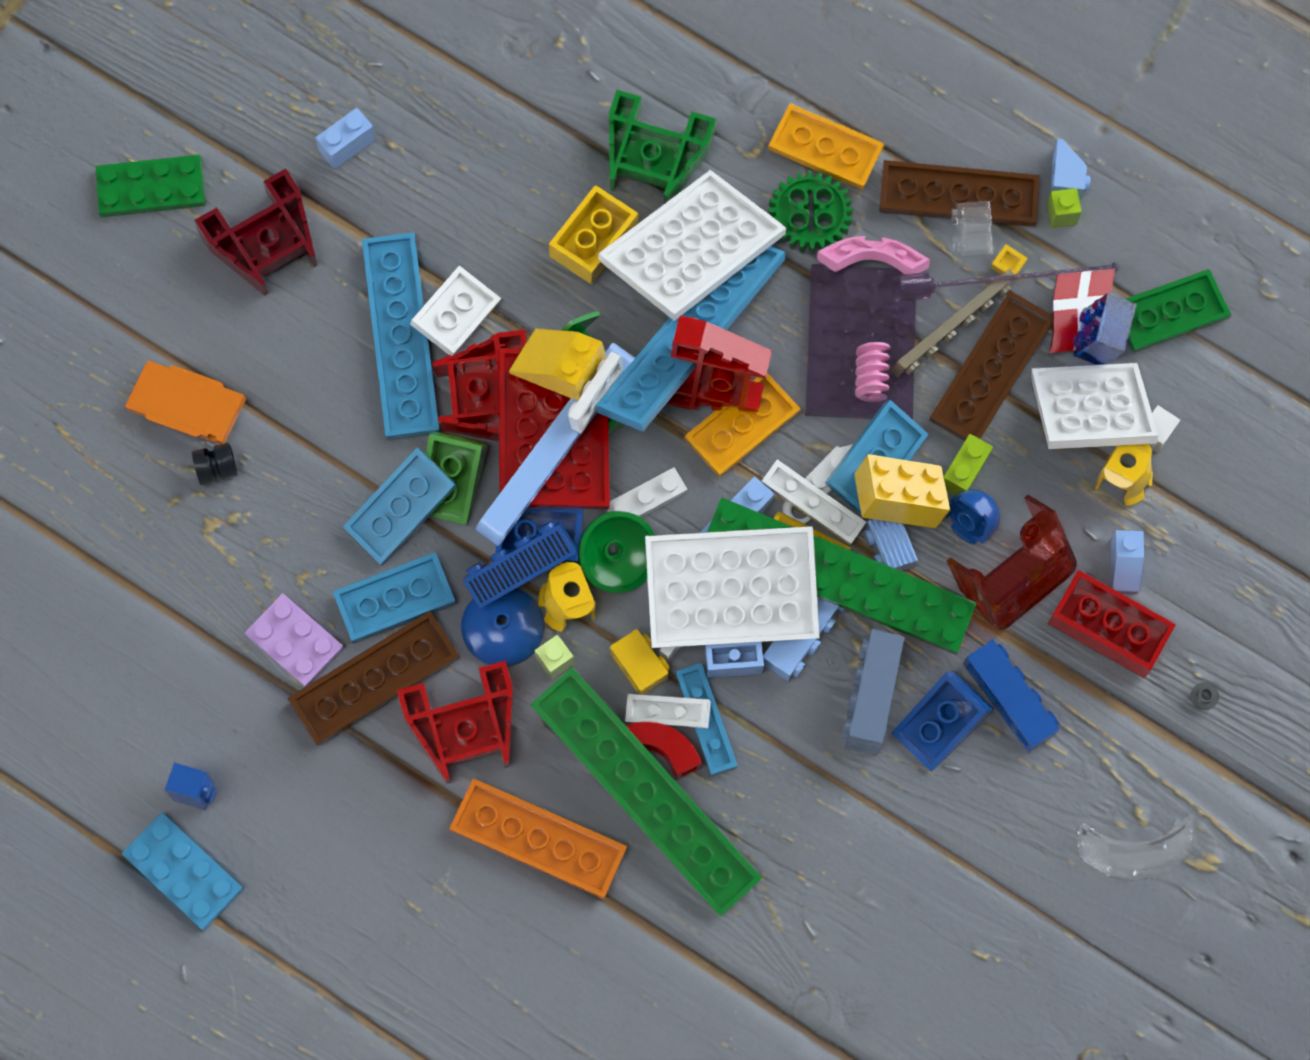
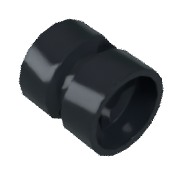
M229 442L215 445L212 451L204 448L191 452L200 485L215 482L219 476L222 479L238 476Z

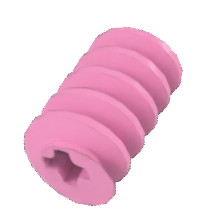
M868 342L856 349L858 358H856L857 368L855 374L857 378L855 385L857 388L855 389V395L857 398L867 402H879L888 398L887 395L881 392L889 390V385L882 383L889 380V375L882 373L890 369L888 364L882 363L890 359L888 354L882 353L890 350L889 344Z

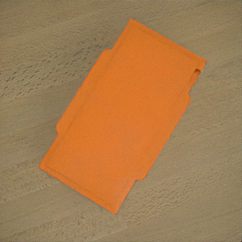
M147 360L125 408L127 411L146 417L151 422L195 438L201 437L217 444L226 443L246 401V397L244 394L224 388L223 383L174 365L166 367Z

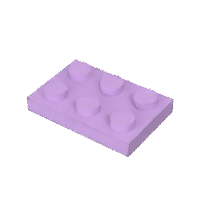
M283 593L245 632V635L304 687L310 685L344 649L340 642Z

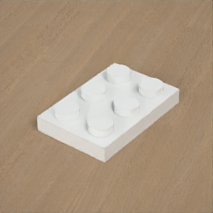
M458 266L411 320L410 325L448 355L451 354L453 356L496 307L501 298L461 266Z

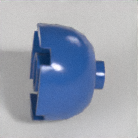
M968 489L958 493L948 501L950 510L946 514V519L948 517L951 518L954 524L950 527L964 541L970 544H975L978 541L982 544L998 528L1000 512L995 500L987 493L977 489Z

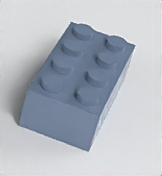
M874 629L871 630L869 637L864 636L858 660L863 661V663H858L852 685L857 687V690H852L847 712L852 713L851 717L847 716L841 739L846 740V749L878 755L883 744L905 636Z

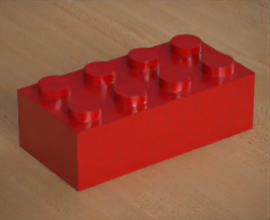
M1080 570L1076 572L1047 623L1142 678H1145L1153 668L1176 626L1172 621Z

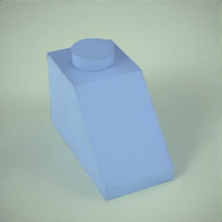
M1057 139L1053 150L1050 193L1051 191L1077 188L1079 200L1081 201L1084 191L1088 192L1090 186V176H1086L1087 165L1063 139Z
M1116 530L1110 539L1111 588L1122 593H1139L1144 562L1143 531Z

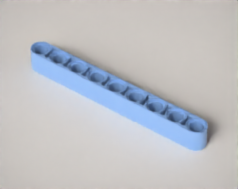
M612 343L605 352L606 357L609 356L611 351L621 356L624 368L621 372L622 374L635 357L615 343ZM571 398L477 524L475 531L495 545L499 546L582 434L571 429L568 417L571 405L574 402H578L577 400ZM597 411L594 413V415L592 416V418L590 419V421L588 422V424L586 425V427L589 425V423H590V422L592 421V419L595 417V415L597 414Z

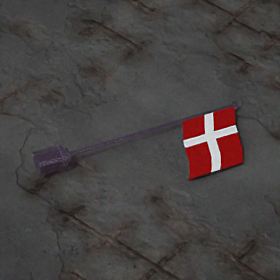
M1113 262L1112 265L942 282H935L934 278L930 277L927 272L894 276L892 290L895 300L897 302L930 299L936 287L1056 276L1052 298V339L1048 354L1106 348L1110 340L1112 328L1111 291L1114 273L1119 270V265Z

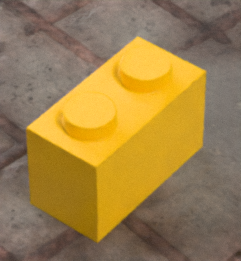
M635 629L610 646V655L638 695H646L668 680L669 665L661 655L659 657L656 656L652 650L651 639L646 633L642 635L638 629Z

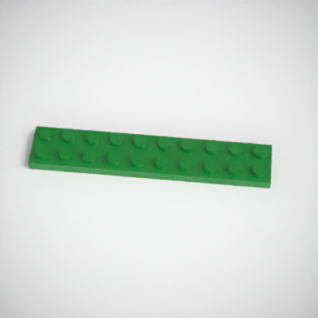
M721 497L707 533L795 527ZM813 535L817 598L955 655L958 653L977 602Z
M573 667L530 704L544 722L720 917L762 879L758 872Z

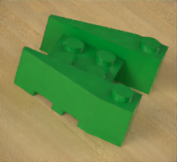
M616 90L609 110L610 190H615L619 175L665 188V204L679 193L708 155L716 131V118L691 111L685 132L680 134L639 122L642 97Z

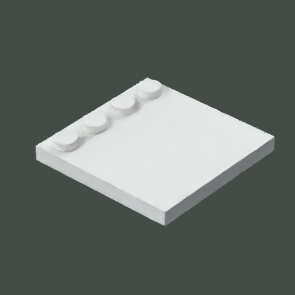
M1137 363L1031 369V380L1048 449L1157 443L1158 432Z

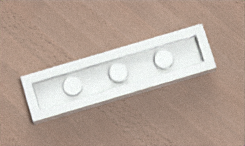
M779 460L775 461L761 481L771 491L848 545H851L866 523L865 520Z

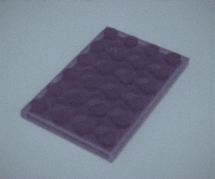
M811 264L805 416L872 420L884 402L891 400L913 419L914 372L910 375L905 372L897 378L891 369L898 360L915 347L917 275L910 278L896 268L847 266L835 272L824 264ZM868 342H882L890 345L889 351L882 352L890 356L888 361L882 362L890 366L888 371L882 372L889 375V380L882 382L889 385V390L881 392L887 395L888 398L879 402L863 401L855 395V389L857 388L855 385L857 378L855 374L857 368L856 358H858L856 349Z

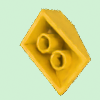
M536 328L509 372L512 375L578 401L582 396L585 384L589 380H593L597 374L599 363L603 359H607L602 341L579 332Z

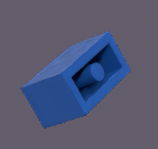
M174 763L165 791L173 801L206 810L208 803H213L217 788L214 787L215 783L207 772Z

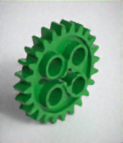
M808 171L807 177L803 178L802 174L798 172L797 180L788 176L787 184L779 183V190H773V199L769 200L771 208L768 209V214L786 227V233L781 238V243L789 240L790 249L797 244L799 245V252L802 253L804 248L808 247L810 254H813L814 247H818L819 250L824 249L825 244L830 246L834 244V240H842V234H848V226L852 224L853 219L850 217L853 214V208L849 207L852 199L845 198L847 189L839 191L840 181L831 184V175L824 180L822 179V172L813 177L811 171ZM809 191L812 192L813 233L809 232V210H807L809 203L807 192ZM797 197L802 199L803 202L795 203L791 199ZM825 197L829 201L822 203L818 201V198ZM795 221H799L803 223L804 226L795 227L792 223ZM820 221H826L830 224V226L822 227L818 223Z

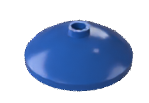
M515 588L482 608L478 607L473 598L463 613L461 631L467 649L475 658L488 665L506 661L507 667L525 661L535 652L543 637L544 621L542 612L535 600L524 591ZM503 617L507 622L504 625H499L497 620Z

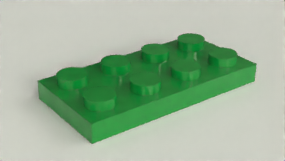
M200 154L95 166L98 210L101 218L206 206L202 158Z
M1210 269L1117 301L1112 305V310L1133 353L1224 321L1231 316L1230 310Z

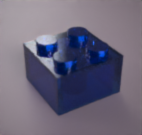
M1107 293L1101 298L1096 299L1088 307H1084L1079 317V322H1081L1080 330L1073 340V346H1075L1073 356L1095 365H1105L1123 354L1136 304Z

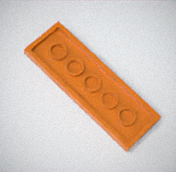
M474 778L449 828V831L601 899H605L627 850L626 845Z

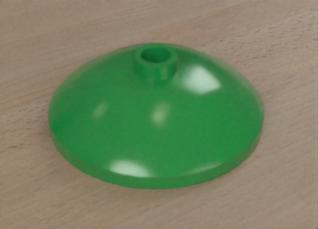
M611 511L595 518L586 527L579 541L578 561L586 579L595 587L610 593L628 592L644 583L648 579L645 536H655L648 523L641 517L626 511ZM611 545L615 546L613 554H609L608 551Z

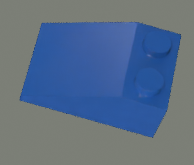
M955 671L946 672L891 733L932 772L985 720L994 708Z

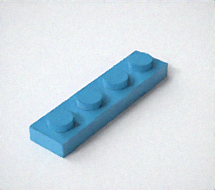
M702 663L675 671L683 698L708 699L711 701L708 729L694 728L710 776L736 769L738 765Z

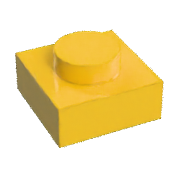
M1006 244L992 262L990 268L1000 275L1010 269L1017 276L1028 258Z

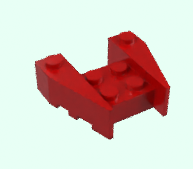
M679 316L670 357L697 363V367L666 404L698 410L699 405L711 406L712 410L722 411L723 406L738 407L739 411L758 412L765 384L751 381L750 379L751 376L766 379L772 350L707 321L698 320L694 317Z
M525 329L499 332L490 336V339L484 342L474 343L462 352L453 356L450 354L433 362V368L437 377L449 376L453 415L438 417L442 431L499 442L498 350L499 348L523 349L528 341Z
M506 661L478 668L485 695L435 709L430 707L424 683L397 690L405 723L446 784L451 783L447 766L501 752L505 768L509 767L513 686Z

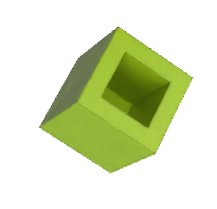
M1077 188L1051 191L1046 203L1051 228L1077 225L1082 213Z

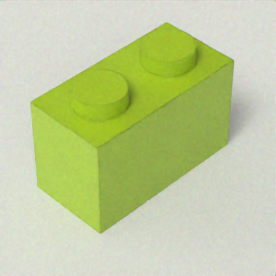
M969 434L944 475L946 492L955 496L962 491L970 489L988 460L993 446Z

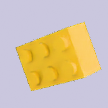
M595 185L550 241L549 257L592 285L606 268L599 260V253L638 224V213Z
M867 454L854 473L862 518L936 529L950 510L942 467L939 465Z

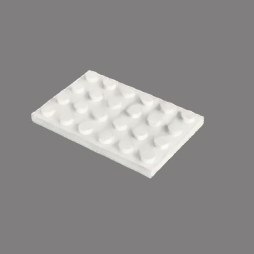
M709 170L599 253V260L675 321L782 238L786 233V227L713 171Z
M813 526L645 536L652 648L819 638Z

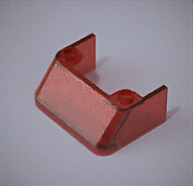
M1030 495L1024 497L1032 518L1022 526L1020 531V540L1023 546L984 577L977 569H967L952 558L946 560L960 591L967 599L977 602L975 608L989 624L998 630L1007 629L1066 581L1074 573L1077 566V560L1056 511Z

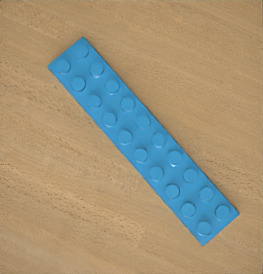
M770 246L681 316L694 317L727 330L783 263L785 251ZM669 318L596 404L597 413L642 432L647 428L697 367V363L670 357L679 318L675 321Z

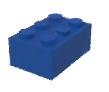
M527 508L499 546L496 545L495 553L503 548L506 552L516 547L514 542L525 535H529L532 538L539 534L538 528L550 521L553 524L561 521L576 546L577 552L559 564L574 562L579 565L578 554L579 541L582 536L583 509Z

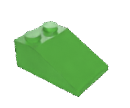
M441 431L429 434L426 455L457 485L429 517L464 525L468 524L484 469L489 442Z

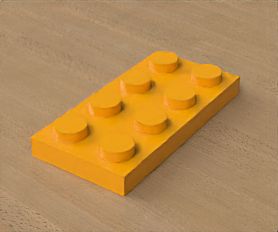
M789 103L768 145V150L815 171L822 172V174L827 176L831 175L832 178L863 191L883 150L884 143Z
M768 373L766 379L756 377L753 380L765 384L758 412L739 411L738 407L723 406L722 411H714L684 436V440L719 478L800 413L801 408Z

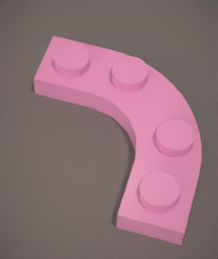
M865 236L843 239L819 250L817 255L819 262L835 272L858 261L877 260L895 267L910 278L928 269L930 259L911 247L883 237L881 241L865 240Z

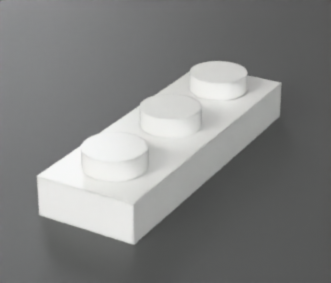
M611 351L607 359H603L599 363L597 374L592 381L589 380L585 384L582 396L578 402H574L568 411L571 429L582 433L596 412V404L618 379L624 369L620 355Z
M674 467L610 501L609 510L605 511L606 513L626 511L643 517L683 496L688 492V489Z
M628 694L625 722H656L667 726L708 729L711 701L708 699Z

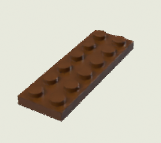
M884 160L879 212L1035 227L1037 223L1040 175Z
M1009 291L930 416L929 421L966 441L969 434L981 439L1052 325L1054 315Z
M431 611L287 699L315 744L319 746L397 698V690L423 682L460 659V656Z

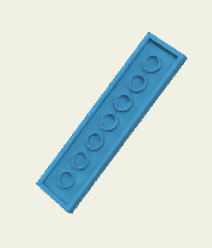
M413 232L362 239L386 440L428 435L435 431H440L428 338L410 325L411 320L424 306L415 234Z

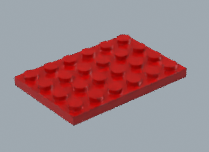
M499 348L498 350L499 494L571 399L510 374V368L522 351V349ZM599 413L595 415L527 508L609 510L608 417Z

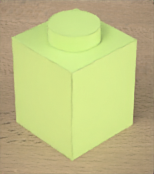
M558 635L535 650L536 660L551 680L574 665V656Z

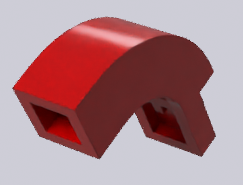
M637 722L626 725L648 751L655 752L666 760L676 780L702 768V761L694 746L683 734L674 728L656 722Z

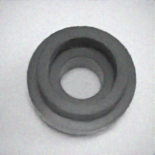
M1201 682L1192 689L1191 700L1197 708L1209 710L1218 703L1219 692L1211 683ZM1201 692H1208L1210 699H1203Z

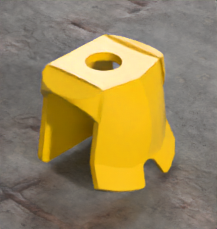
M1150 445L1115 446L1098 476L1095 489L1098 490L1105 479L1111 484L1127 490L1124 497L1125 506L1134 505L1142 501L1145 497L1144 488L1147 485L1152 486L1153 480L1152 449ZM1125 454L1132 455L1135 458L1136 464L1131 468H1126L1120 463V458Z
M566 562L555 566L548 575V581L541 586L539 592L538 606H544L546 609L544 621L552 629L563 632L566 627V619H576L589 614L591 620H595V601L581 566L574 562ZM572 582L578 585L580 592L577 596L569 597L564 593L563 589L567 583Z

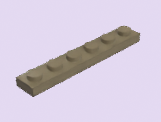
M1010 269L1003 273L898 360L891 369L893 374L899 378L905 372L908 375L914 372L920 366L919 360L923 357L927 360L939 350L937 345L942 341L945 344L950 342L958 334L955 330L960 326L964 329L976 319L974 315L978 311L984 313L994 304L993 299L996 296L1004 297L1013 288L1010 284L1016 278V275Z

